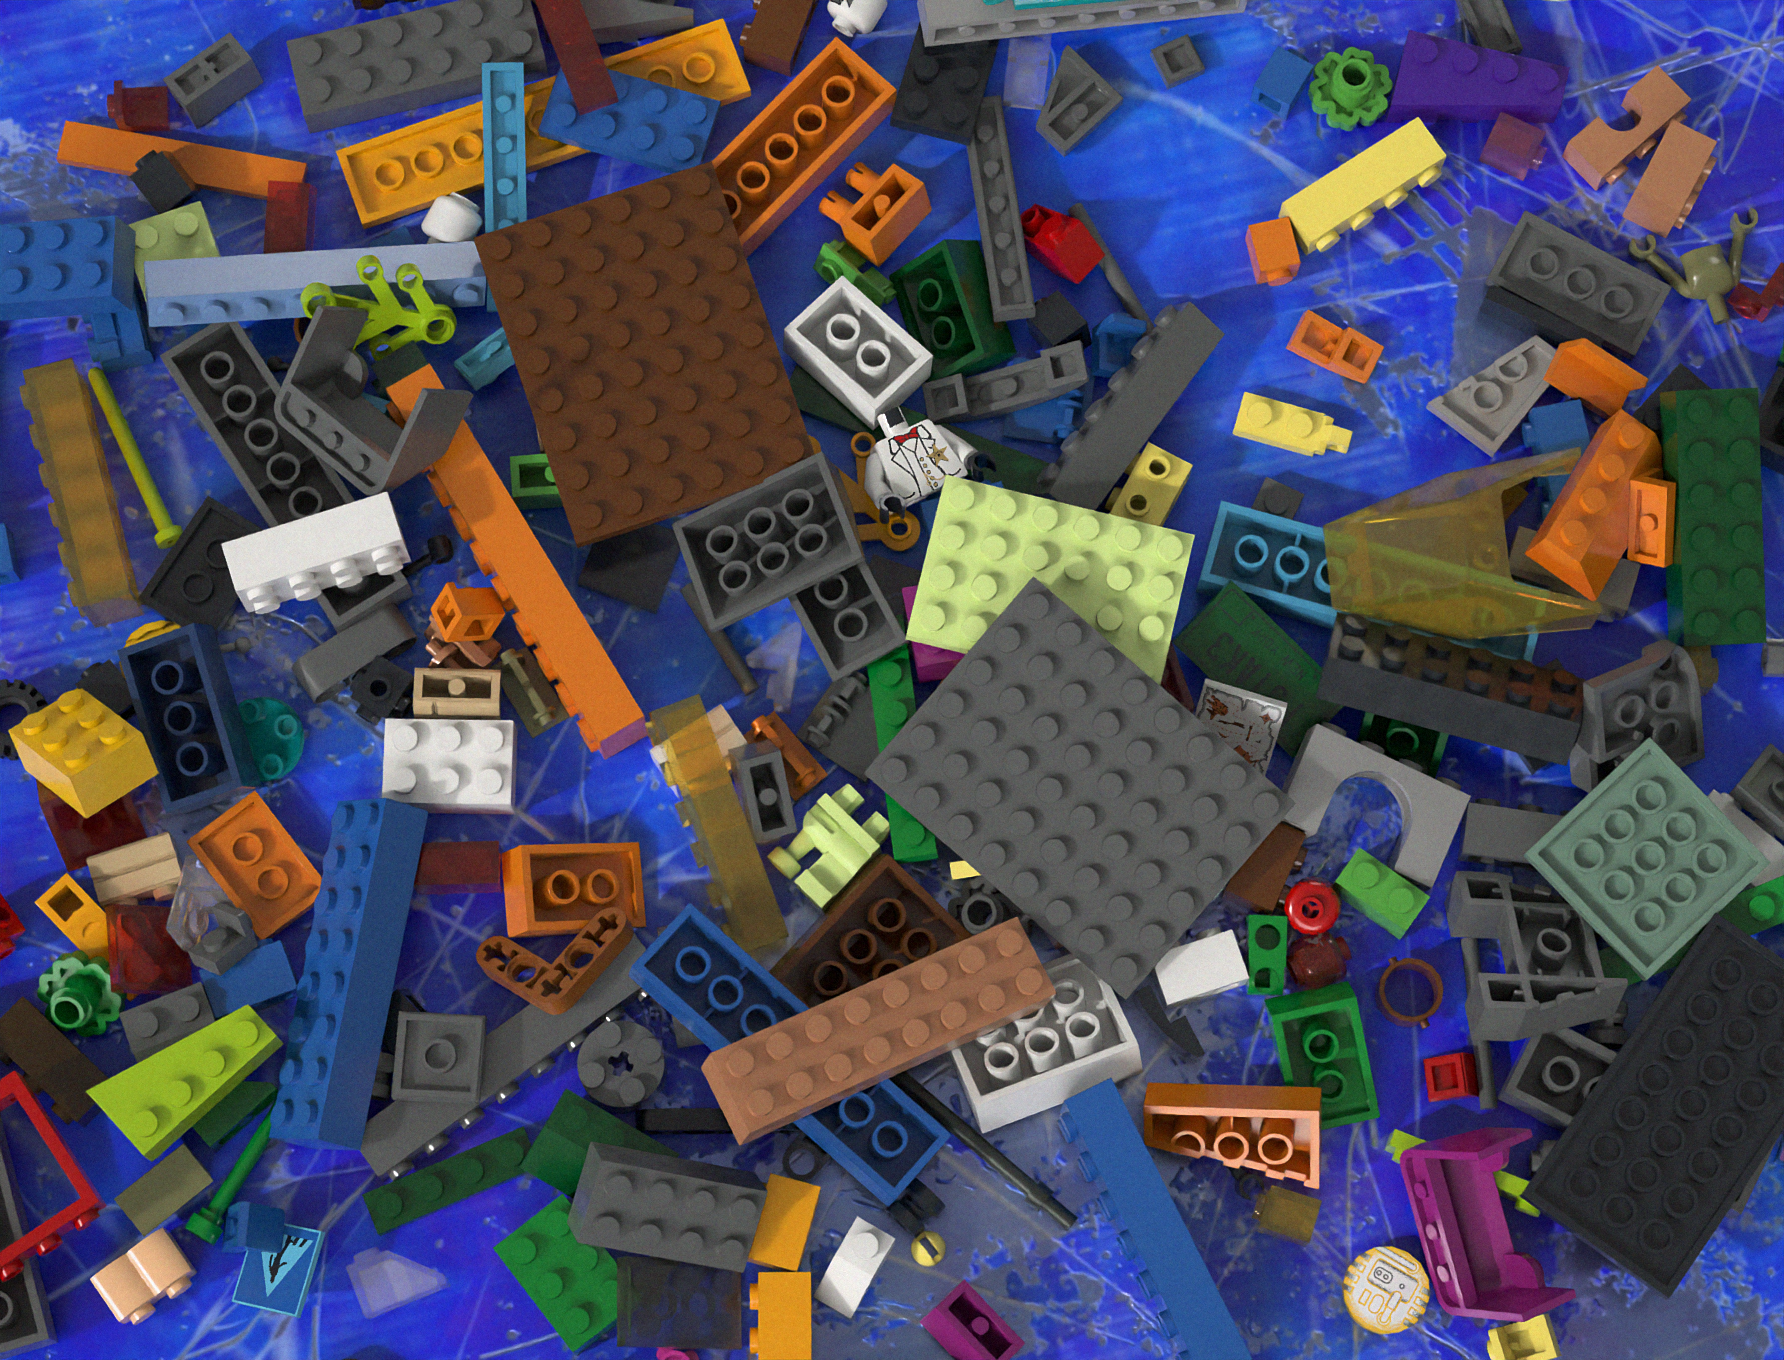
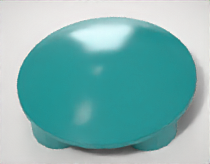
M257 697L242 701L238 709L260 781H274L284 777L297 765L304 749V729L299 716L287 703L273 697Z

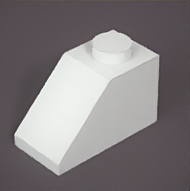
M857 1216L833 1257L813 1297L852 1319L895 1245V1238Z

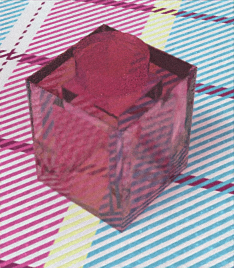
M1500 112L1479 161L1524 181L1529 168L1537 171L1544 158L1547 148L1541 146L1546 131Z

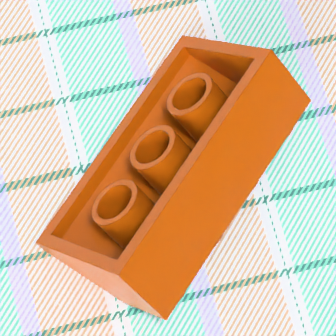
M1622 409L1601 424L1524 553L1592 602L1597 600L1628 547L1630 479L1654 467L1662 469V447L1656 433Z

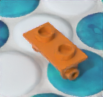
M775 711L767 717L764 714L759 716L752 722V729L743 735L748 744L769 739L781 751L789 794L795 802L828 776L827 772Z

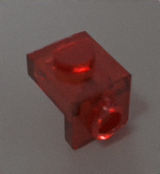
M114 80V94L107 95V110L109 118L115 119L119 130L129 132L170 131V91L167 86L126 88L123 80Z
M1780 263L1761 295L1742 283H1738L1727 300L1728 303L1733 305L1734 310L1742 317L1749 320L1756 319L1763 323L1774 304L1780 308L1784 305V263Z

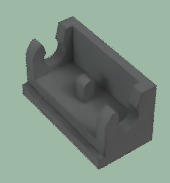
M230 32L163 79L179 107H183L197 129L263 83L252 58Z

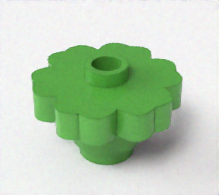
M1349 47L1342 56L1336 52H1329L1323 60L1315 65L1313 70L1314 81L1309 85L1308 96L1312 101L1311 105L1315 113L1327 114L1326 121L1330 127L1352 131L1358 122L1364 126H1372L1378 118L1385 114L1388 106L1386 98L1392 91L1393 83L1389 77L1388 68L1382 64H1374V56L1370 51H1360L1355 47Z

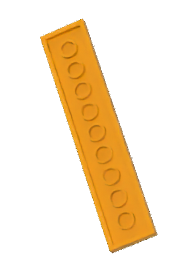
M723 18L591 63L613 71L715 99L721 102V106L751 96L750 86ZM557 75L524 86L526 174L591 152L539 136L538 129ZM482 101L336 151L364 230L431 207L439 196H450L451 192L463 196L484 189Z

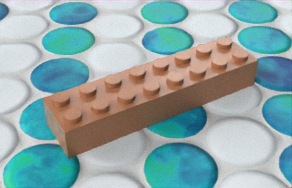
M1015 917L709 1054L701 1069L739 1146L1040 1010L1048 1004L1057 992L1018 917Z

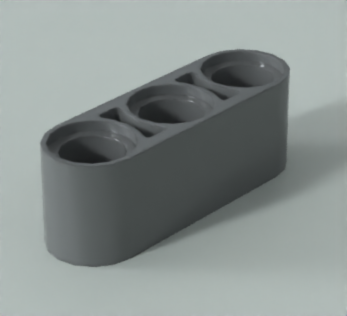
M389 603L303 655L292 665L291 669L312 702L319 704L350 687L357 673L361 669L367 671L377 654L391 661L410 649L418 641V637L396 603Z

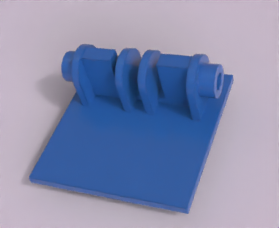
M1014 357L1013 365L1033 359ZM1087 367L1090 381L1082 386L1046 402L1006 413L1002 437L1062 445L1064 440L1074 431H1079L1086 421L1084 414L1091 406L1095 375H1092V368Z

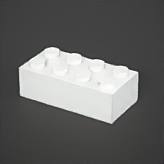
M388 492L221 544L235 591L247 612L255 611L256 614L272 612L280 607L281 602L296 598L297 601L313 599L321 594L322 589L337 585L338 588L354 586L362 581L363 576L378 572L379 575L395 573L403 568L404 563L411 561Z

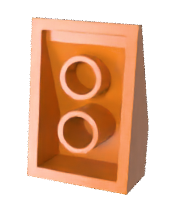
M639 842L520 845L501 853L508 938L553 937L579 934L598 912L610 907L621 909L628 917L633 929L646 927Z

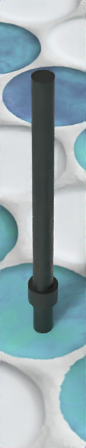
M906 1071L888 1078L915 1103L1026 1196L1024 1201L1037 1212L1040 1209L1043 1210L1066 1231L1076 1222L1078 1217L1052 1196L1053 1190L1042 1181L1036 1183Z

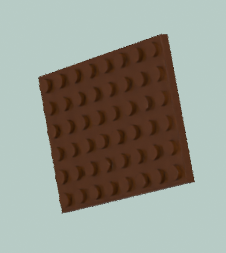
M712 161L473 238L577 548L714 504L764 482L765 478L815 455Z

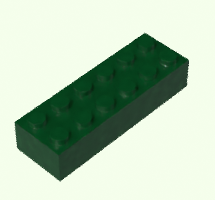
M1758 388L1661 392L1663 480L1676 483L1673 563L1666 567L1668 640L1679 646L1767 643Z

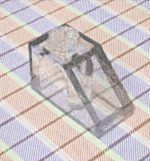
M378 1247L353 1256L355 1263L346 1266L362 1312L368 1319L451 1287L448 1278L444 1274L388 1250L380 1252Z

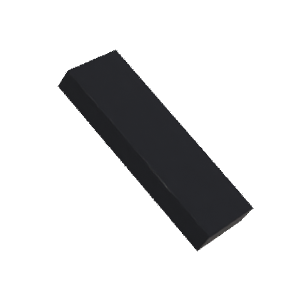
M1495 285L1490 286L1479 311L1531 336L1537 335L1557 349L1561 343L1580 338H1586L1598 347H1601L1604 341L1602 337Z

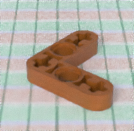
M610 907L598 912L552 964L504 936H493L481 943L477 949L476 959L489 978L551 1015H559L567 1012L575 1005L629 944L633 937L634 929L628 917L621 909ZM585 954H593V959L587 966L582 968L574 967L579 957ZM505 955L509 963L506 966L504 962L494 957H503ZM528 968H536V972L531 979L525 982L517 981L522 971Z

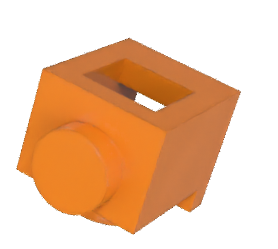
M447 582L430 609L445 642L489 640L506 614L503 604L493 587H464L457 589L454 582Z

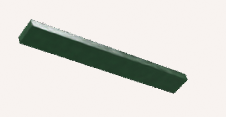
M798 365L795 366L789 382L800 414L854 435L859 432H867L874 437L876 443L886 438L880 424L872 430L807 371ZM901 405L899 406L909 427L928 419L927 415ZM945 422L934 424L946 428L978 451L985 450L991 452L995 457L997 472L994 473L990 468H981L984 480H990L991 484L1001 481L1004 489L1031 495L1039 485L1037 482L1039 474L1050 464ZM966 469L968 475L964 478L974 481L971 469Z

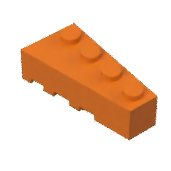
M1148 1082L1143 1105L1144 1144L1146 1146L1200 1159L1201 1156L1223 1161L1224 1166L1239 1169L1241 1165L1266 1172L1265 1176L1283 1180V1177L1304 1181V1186L1319 1190L1322 1166V1088Z

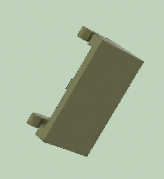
M184 1142L116 1196L114 1200L142 1235L146 1236L214 1180Z

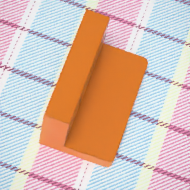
M1586 338L1559 344L1543 378L1544 381L1572 399H1580L1583 406L1605 420H1608L1622 409L1630 391L1645 388L1649 380Z
M1654 467L1630 479L1627 560L1665 568L1673 563L1676 483L1663 480V469Z

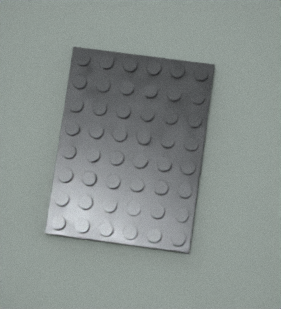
M1034 576L864 772L869 779L1125 1000L1296 804Z

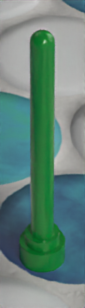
M276 1101L207 1209L202 1207L198 1214L193 1213L184 1227L212 1246L216 1244L223 1232L220 1228L224 1223V1220L221 1219L272 1139L269 1138L271 1129L270 1116Z

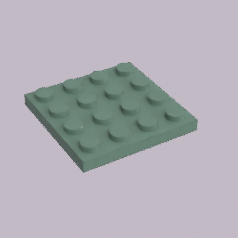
M1650 737L1523 855L1644 982L1703 928L1715 912L1718 913L1771 863Z

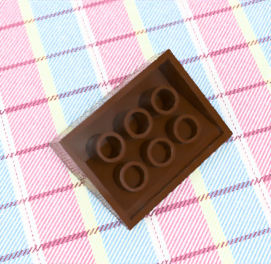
M878 854L770 969L769 973L811 1009L968 939L972 935L889 854Z

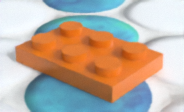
M256 790L186 841L234 906L248 914L253 923L252 930L260 940L273 938L314 907L315 899L320 891L322 877Z

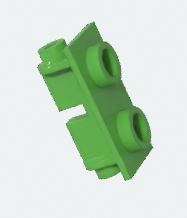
M834 239L830 244L826 242L823 244L813 269L827 283L833 284L841 276H844L880 309L883 303L889 304L897 295V291L893 289L894 283L885 278L873 266L864 274L859 271L865 265L866 260L848 246L845 241L840 243L837 239Z

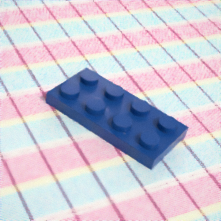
M563 56L538 132L539 136L673 174L703 163L721 109V102Z

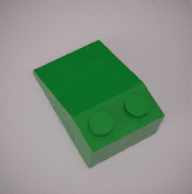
M1345 981L1264 999L1283 1086L1322 1088V1130L1379 1118L1380 1113L1357 998L1349 982Z

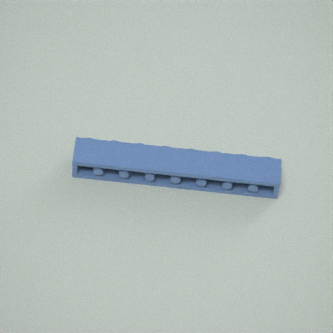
M474 241L144 261L145 296L149 327L307 317L303 311L300 296L305 287L313 282L328 285L335 294L378 302L369 285L360 280L356 270L357 261L365 255H374L379 258L384 270L383 276L401 307L414 310L418 309L410 293L400 289L395 277L396 270L405 263H413L419 267L423 277V286L433 303L444 304L450 308L485 305L486 275ZM369 266L363 272L371 273L376 267ZM407 275L404 277L403 280L410 281L414 279L416 275ZM323 295L315 296L311 300H318Z

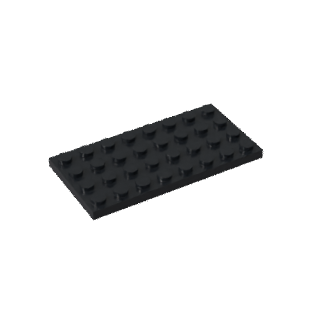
M1715 912L1520 1194L1522 1199L1665 1300L1671 1297L1784 1129V959Z

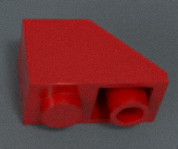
M1034 204L1020 215L1026 251L1056 276L1079 284L1105 256V253L1080 220L1038 204Z

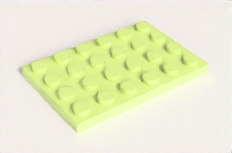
M945 475L905 639L967 654L1034 576L1160 685L1195 535Z

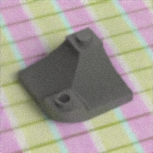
M1669 640L1657 641L1642 648V658L1583 682L1582 725L1577 743H1574L1569 757L1572 784L1590 793L1649 737L1679 768L1705 758L1699 681L1690 656L1681 646Z

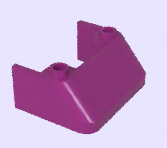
M1486 1127L1417 1144L1404 1150L1400 1156L1403 1179L1435 1295L1441 1307L1451 1315L1526 1322L1576 1298L1574 1289L1546 1287L1544 1271L1539 1261L1528 1253L1514 1251L1493 1172L1499 1171L1508 1165L1510 1147L1533 1137L1531 1129Z

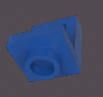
M1118 312L1110 314L1092 328V375L1111 378L1119 369L1126 367L1134 357L1131 355V351L1136 345V338L1147 330V322L1134 319L1128 313Z

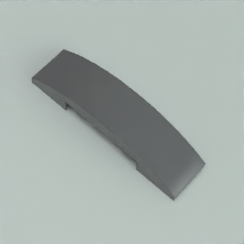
M1077 340L1040 351V358L973 377L965 378L960 373L924 383L922 388L928 419L933 424L973 421L1018 411L1066 394L1090 381L1082 342Z

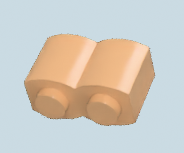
M162 1227L140 1241L126 1254L101 1269L90 1280L120 1323L126 1324L132 1321L134 1325H137L156 1311L153 1305L162 1297L168 1295L170 1299H173L191 1287L192 1282L189 1279L197 1271L171 1233Z

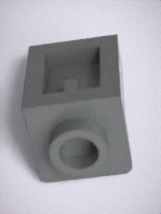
M218 902L212 907L219 927L207 933L188 953L194 965L221 976L256 948L258 944L251 930L253 923L248 914L240 908H233Z

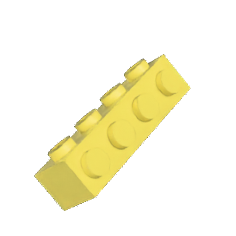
M1419 117L1282 202L1278 217H1289L1294 238L1306 256L1316 249L1324 252L1340 240L1339 235L1351 227L1356 231L1367 225L1374 218V212L1384 206L1392 209L1407 198V191L1418 184L1424 188L1436 181L1442 174L1440 170L1443 167L1446 154Z
M1148 442L1142 454L1138 452L1125 469L1124 473L1129 475V478L1123 489L1117 486L1114 488L1105 505V509L1109 510L1111 515L1163 527L1190 477L1193 465Z

